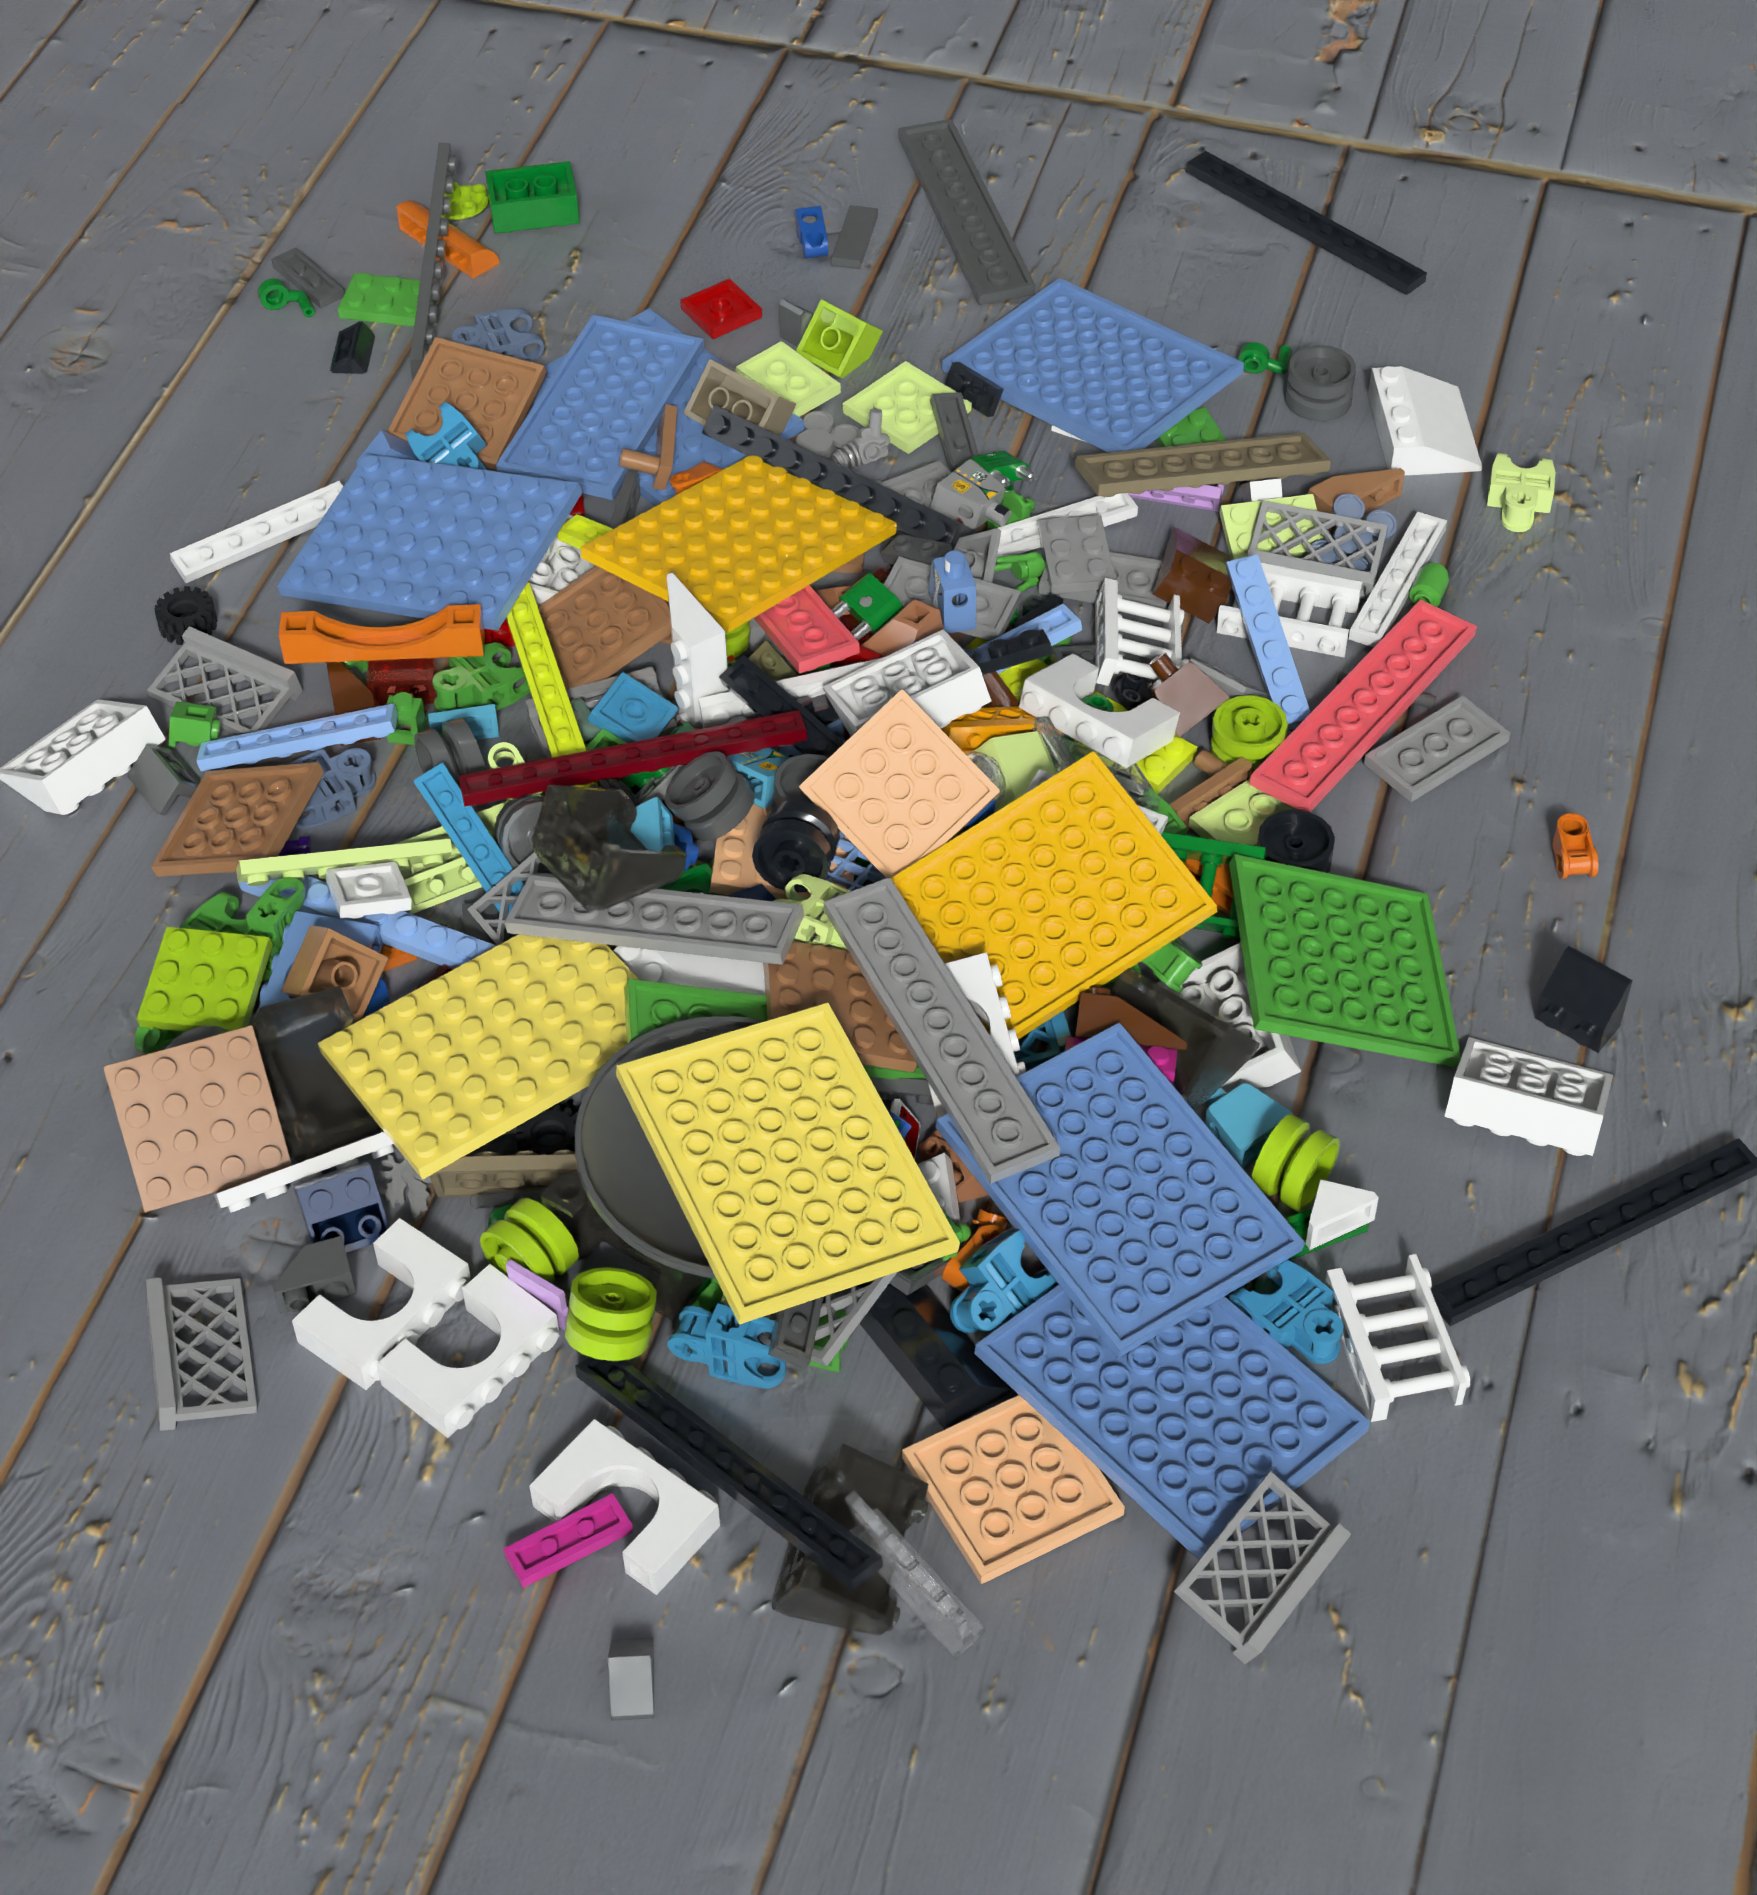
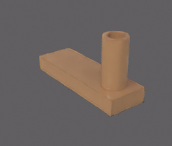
M665 404L658 425L655 456L622 448L618 464L619 467L652 474V488L665 491L673 468L678 408Z
M1207 750L1201 751L1196 756L1194 761L1195 767L1210 776V778L1169 804L1187 826V831L1191 829L1189 827L1190 816L1251 778L1252 763L1241 757L1229 765Z

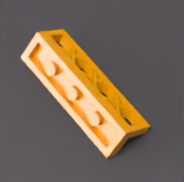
M1019 706L980 708L978 711L964 714L952 720L947 726L940 728L967 757L994 737L1038 731L1041 733L1047 747L1052 740L1060 738L1061 735L1060 730L1024 711Z

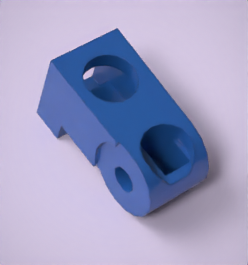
M821 206L795 209L796 234L800 244H802L804 258L828 256V241ZM806 216H815L816 222L806 223L802 219Z

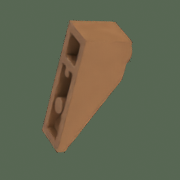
M1397 468L1332 476L1321 483L1315 484L1309 489L1308 494H1313L1317 511L1333 514L1334 502L1340 495L1354 494L1364 502L1365 515L1401 496L1405 471ZM1335 525L1327 530L1332 533L1338 526Z

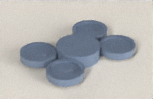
M1354 494L1340 495L1333 505V514L1361 520L1365 513L1364 502ZM1385 510L1372 511L1365 520L1388 525L1385 541L1390 539L1397 529L1395 517ZM1338 526L1333 539L1337 540L1348 533L1343 527ZM1365 532L1359 535V538L1367 547L1372 544V539L1378 541L1379 534ZM1317 540L1311 546L1316 551L1329 543L1326 540ZM1353 540L1339 546L1347 557L1360 551ZM1334 550L1320 556L1324 563L1331 565L1336 564L1340 559ZM1363 557L1352 562L1356 570L1366 572L1371 570L1370 563Z

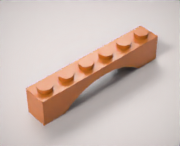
M481 604L447 605L436 614L423 620L392 627H364L346 624L328 618L316 611L281 612L279 640L284 664L484 656L485 630Z

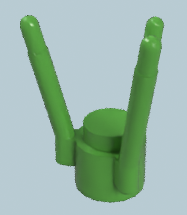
M1035 551L1027 554L999 556L996 558V562L1000 564H995L994 572L1012 569L1016 579L1025 581L1015 588V590H1019L1022 593L1030 587L1039 585L1038 577H1042L1045 562L1040 553Z

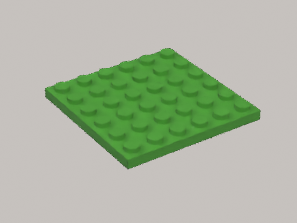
M1237 854L1233 856L1229 866L1253 1027L1255 1030L1455 1067L1461 1060V1054L1429 895L1427 893Z

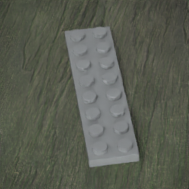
M530 875L505 920L507 933L783 965L803 920L804 911L801 904Z

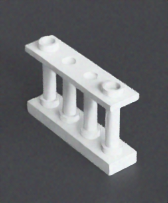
M1261 563L1277 613L1282 600L1301 603L1296 619L1279 616L1288 646L1345 657L1349 629H1343L1341 626L1345 612L1357 614L1362 582ZM1236 597L1232 607L1220 605L1217 633L1249 639ZM1313 606L1333 609L1328 625L1309 622Z
M1109 578L1104 579L1095 603L1096 666L1099 668L1096 683L1109 686L1113 673L1118 674L1119 671L1153 680L1160 679L1150 665L1123 659V655L1118 654L1119 651L1154 659L1165 652L1175 666L1182 661L1181 625L1184 618V610L1180 609L1179 595L1173 594L1168 609H1163L1122 599V595L1118 594V581ZM1118 612L1161 621L1164 624V628L1124 619ZM1121 631L1163 641L1164 648L1124 639L1118 632Z
M1417 1254L1409 1255L1404 1276L1357 1285L1347 1282L1342 1268L1327 1270L1325 1285L1334 1291L1331 1311L1336 1313L1343 1321V1334L1340 1340L1371 1422L1387 1419L1389 1404L1394 1401V1398L1448 1387L1454 1405L1463 1404L1466 1388L1470 1387L1469 1372L1466 1365L1460 1364L1431 1292L1432 1283L1427 1268L1421 1267ZM1410 1290L1416 1306L1415 1308L1366 1317L1363 1313L1359 1314L1356 1304L1357 1300ZM1421 1322L1428 1336V1340L1378 1349L1377 1346H1371L1368 1338L1369 1332ZM1435 1355L1441 1369L1440 1373L1390 1382L1388 1378L1384 1379L1380 1370L1383 1364Z

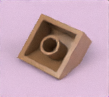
M310 925L281 992L323 1011L342 1015L345 1019L356 1023L363 1018L389 957L330 928Z

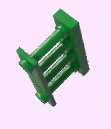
M1163 832L1161 835L1182 862H1186V859L1200 860V864L1203 865L1200 885L1210 898L1212 897L1217 868L1221 867V864L1229 865L1235 854L1266 861L1268 858L1266 847ZM1234 894L1229 919L1210 916L1192 929L1223 933L1222 937L1226 939L1241 941Z

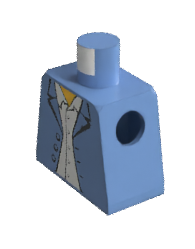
M957 550L949 551L945 557H938L932 560L928 592L934 608L940 610L944 630L948 634L975 630L976 584L966 556ZM955 595H956V605H954V604L952 603V599H953V597H954Z

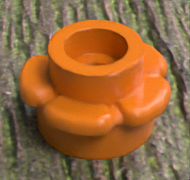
M979 1209L977 1218L972 1219V1222L978 1225L977 1230L982 1226L997 1225L1006 1231L1008 1219L1003 1215Z

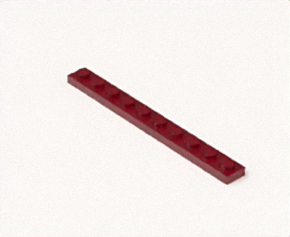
M800 710L475 772L458 777L464 807L484 805L488 802L507 798L516 799L523 795L543 791L552 792L559 788L587 785L595 781L610 778L619 779L626 775L646 771L655 772L662 768L687 765L694 758L707 752L718 751L727 757L744 752H757L764 748L780 745H793L796 742L806 741L807 732Z

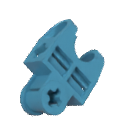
M443 402L438 406L442 411L440 415L443 422L436 434L424 436L419 432L415 433L413 429L405 433L414 454L420 461L487 470L476 456L487 444L467 419L447 402Z
M1013 1227L997 1235L982 1245L959 1268L970 1283L954 1299L950 1308L952 1323L959 1331L972 1333L978 1330H994L1057 1286L1058 1282L1047 1268L1040 1270L1032 1277L1024 1272L1021 1266V1253L1025 1248L1023 1243L1026 1240L1020 1229L1016 1230Z
M1285 1260L1266 1272L1269 1280L1276 1287L1275 1293L1260 1294L1254 1290L1249 1292L1244 1288H1238L1230 1295L1229 1300L1285 1349L1292 1345L1306 1359L1316 1364L1331 1363L1339 1356L1341 1349L1339 1339L1343 1334V1321L1336 1313L1331 1311L1334 1291L1299 1265Z
M717 1303L713 1313L695 1306H687L682 1309L679 1315L681 1323L678 1330L670 1336L667 1343L669 1350L674 1355L686 1361L707 1364L709 1376L745 1386L768 1389L779 1385L786 1376L785 1361L768 1355L770 1345H763L757 1339V1336L761 1333H773L775 1321L761 1317L739 1325L731 1307ZM732 1316H734L735 1319V1327H733ZM725 1361H727L728 1372H726ZM763 1363L779 1367V1371L773 1376H763L757 1369Z

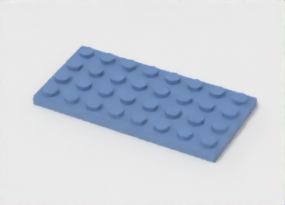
M592 314L496 463L497 472L577 482L580 484L584 494L613 500L623 484L627 470H631L618 466L622 448L637 452L643 451L660 422L665 404L670 405L702 353L704 339Z

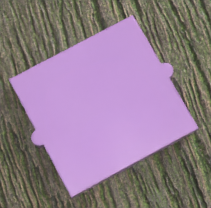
M510 1259L505 1264L508 1279L515 1282L557 1315L558 1327L565 1330L569 1308L567 1307L564 1291Z

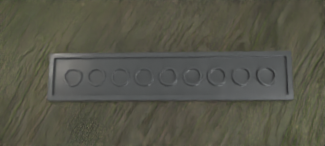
M947 119L898 128L899 140L979 305L1035 295L1036 285L953 120Z

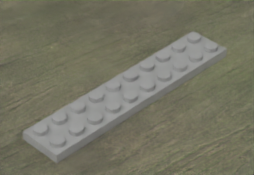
M891 878L883 879L824 901L825 914L989 1183L992 1184L1060 1155V1146Z

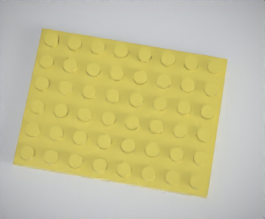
M518 934L318 1043L321 1054L423 1180L588 1087L600 1068L616 1052L627 1045L624 986L627 979L639 980V978L606 944Z
M829 1003L617 1065L616 1076L739 1325L958 1252L960 1242Z

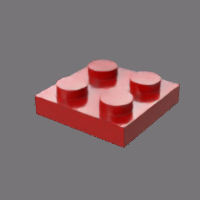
M730 278L680 300L681 310L712 339L762 318V308Z

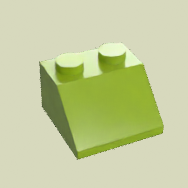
M821 299L796 352L815 365L843 379L871 357L883 331Z

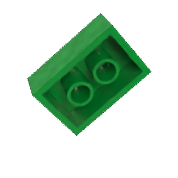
M570 161L485 171L494 233H511L528 229L538 230L545 227L568 226L579 223L577 194Z

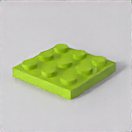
M166 926L136 1019L140 1027L186 1032L201 1026H219L228 1031L248 1026L273 946L270 937Z

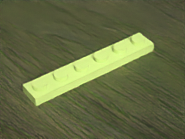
M451 839L240 860L236 868L238 883L247 882L248 886H261L268 884L269 879L293 877L301 881L305 879V875L318 874L319 878L326 879V869L395 861L400 871L408 869L409 864L423 863V867L426 868L436 867L444 864V861L450 857L452 845Z

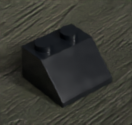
M1568 946L1540 995L1535 1019L1541 1021L1547 1027L1570 1037L1578 1044L1599 1053L1621 1025L1633 980Z

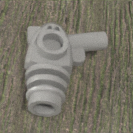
M875 408L870 410L869 426L863 427L860 430V435L853 439L852 442H848L846 446L844 445L841 449H837L835 453L831 454L833 462L846 468H854L888 455L890 437L887 434L881 433V409Z

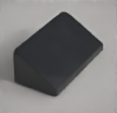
M359 321L339 331L330 367L332 373L363 374L368 371L375 335L363 321Z

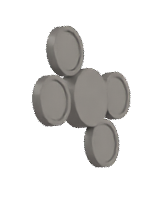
M813 411L804 417L805 431L797 436L796 444L828 458L833 452V445L838 448L846 446L848 442H852L853 439L860 435V429L851 424H841L834 427V419L831 414L825 411Z

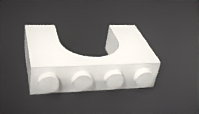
M1071 654L1025 679L1019 708L1125 768L1173 741L1180 712L1155 698H1151L1136 708L1125 712L1102 711L1083 703L1082 700L1085 697L1091 696L1094 693L1099 668L1075 654Z
M987 953L945 963L976 1015L989 1026L991 1030L990 1037L1014 1075L1018 1077L1025 1073L1024 1061L1016 1063L1014 1052L1020 1050L1015 1028L1007 1030L1005 1019L1011 1018L1006 996L998 997L996 987L1003 985L998 965L990 966ZM929 1084L934 1107L939 1119L946 1115L947 1112Z
M400 1218L373 1245L378 1265L413 1290L409 1302L403 1309L385 1319L366 1321L348 1315L330 1301L318 1295L292 1320L299 1344L365 1390L376 1380H380L377 1363L405 1338L415 1346L417 1340L430 1327H435L443 1318L444 1313L456 1301L459 1302L464 1299L462 1288L471 1281L468 1263Z
M491 1264L462 1288L466 1310L500 1337L498 1346L488 1358L470 1367H446L432 1360L405 1338L377 1363L381 1385L447 1438L457 1429L467 1426L472 1420L473 1415L486 1403L493 1402L499 1396L503 1387L514 1377L523 1375L530 1363L542 1352L549 1351L560 1336L557 1315Z
M595 1419L529 1486L533 1507L554 1522L584 1508L593 1497L610 1488L632 1487L650 1495L658 1504L656 1515L622 1553L625 1573L656 1595L720 1527L718 1503L711 1494L704 1490L697 1491L687 1484L685 1478L678 1471L672 1468L667 1470L656 1462L649 1451L643 1447L635 1448L625 1441L623 1435L612 1426L605 1427Z

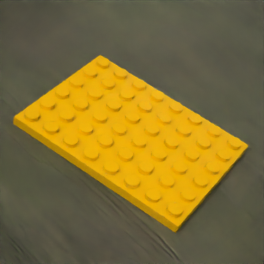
M747 456L730 467L704 479L691 488L581 546V558L668 602L667 575L673 573L723 630L730 632L895 535L897 523L880 513L860 506L857 502L838 496L831 490L811 484L808 479L793 476L782 467L768 465L763 462L761 457Z
M1094 751L891 878L944 964L987 953L990 966L998 965L1003 984L996 987L998 997L1006 996L1011 1018L1005 1019L1007 1030L1015 1028L1017 1039L1022 1038L1078 1002L1081 992L1089 993V987L1100 988L1217 913V905ZM980 1019L981 1023L990 1035L991 1030L989 1026L982 1019Z

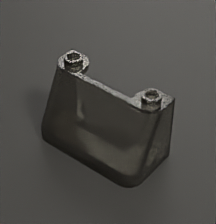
M548 785L533 835L534 852L584 909L594 911L605 910L674 882L683 873L687 855L676 845H666L661 851H649L634 836L630 829L636 820L637 810L631 798L622 789Z
M1130 968L1120 974L1111 989V996L1121 998L1187 1042L1186 1053L1177 1052L1174 1084L1172 1085L1190 1107L1196 1111L1253 1057L1260 1045L1259 1042Z
M842 1443L813 1471L806 1484L803 1496L882 1556L883 1568L852 1591L789 1542L774 1592L772 1609L788 1617L877 1636L882 1635L886 1631L893 1630L900 1616V1608L897 1607V1598L889 1594L905 1531L914 1522L920 1523L927 1512L929 1503L925 1500L929 1484Z

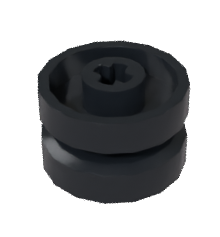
M795 800L785 801L774 806L767 814L762 830L754 844L752 859L755 869L766 882L784 891L788 882L793 877L801 874L825 880L839 845L840 834L838 826L830 814L816 804ZM794 885L796 892L808 891L803 885Z
M1293 809L1279 811L1267 817L1259 828L1257 846L1266 847L1267 861L1330 873L1335 836L1331 826L1323 818L1308 811Z

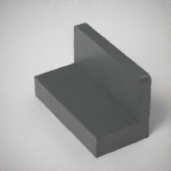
M146 744L128 773V778L157 814L161 815L166 814L177 795L191 798L200 783L173 750L151 744Z

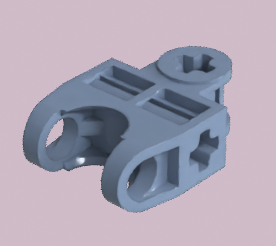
M521 308L502 309L474 315L475 325L458 327L451 334L453 342L529 362L537 360L543 354L545 348L539 335L534 333L528 334L532 328L533 321L530 314ZM518 318L526 319L524 324L512 327L514 320ZM538 343L533 351H523L524 346Z
M322 748L289 763H312L314 760L320 764L324 771L315 791L303 812L309 810L311 812L308 816L298 819L295 825L296 828H314L328 824L356 811L353 798L371 792L376 785L375 774L370 770L372 764L371 756L366 750L351 748L335 757L329 758ZM349 758H352L353 765L350 764ZM360 778L363 779L364 786H362Z

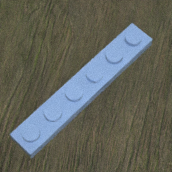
M1257 554L1227 561L1226 570L1268 698L1279 705L1286 714L1287 730L1296 729L1311 711L1259 556Z
M393 703L202 742L196 762L201 772L212 769L214 771L223 770L229 766L242 763L254 764L266 758L276 756L284 758L293 753L306 750L317 751L330 745L340 743L348 745L357 740L370 737L382 738L395 732L398 713Z

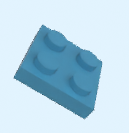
M622 672L590 712L587 721L601 730L604 728L627 743L660 737L675 717L679 707Z

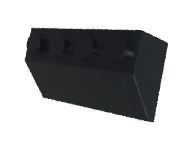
M888 1284L859 1323L944 1430L956 1425L1010 1393V1387L974 1354L976 1347L964 1332L959 1331L954 1326L950 1314L926 1285L906 1295L891 1284Z

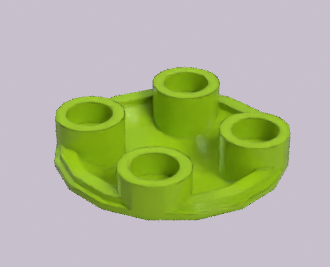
M454 182L453 194H448V197H451V214L446 215L445 218L462 220L481 213L488 206L489 201L486 187L482 184L459 186L457 182Z

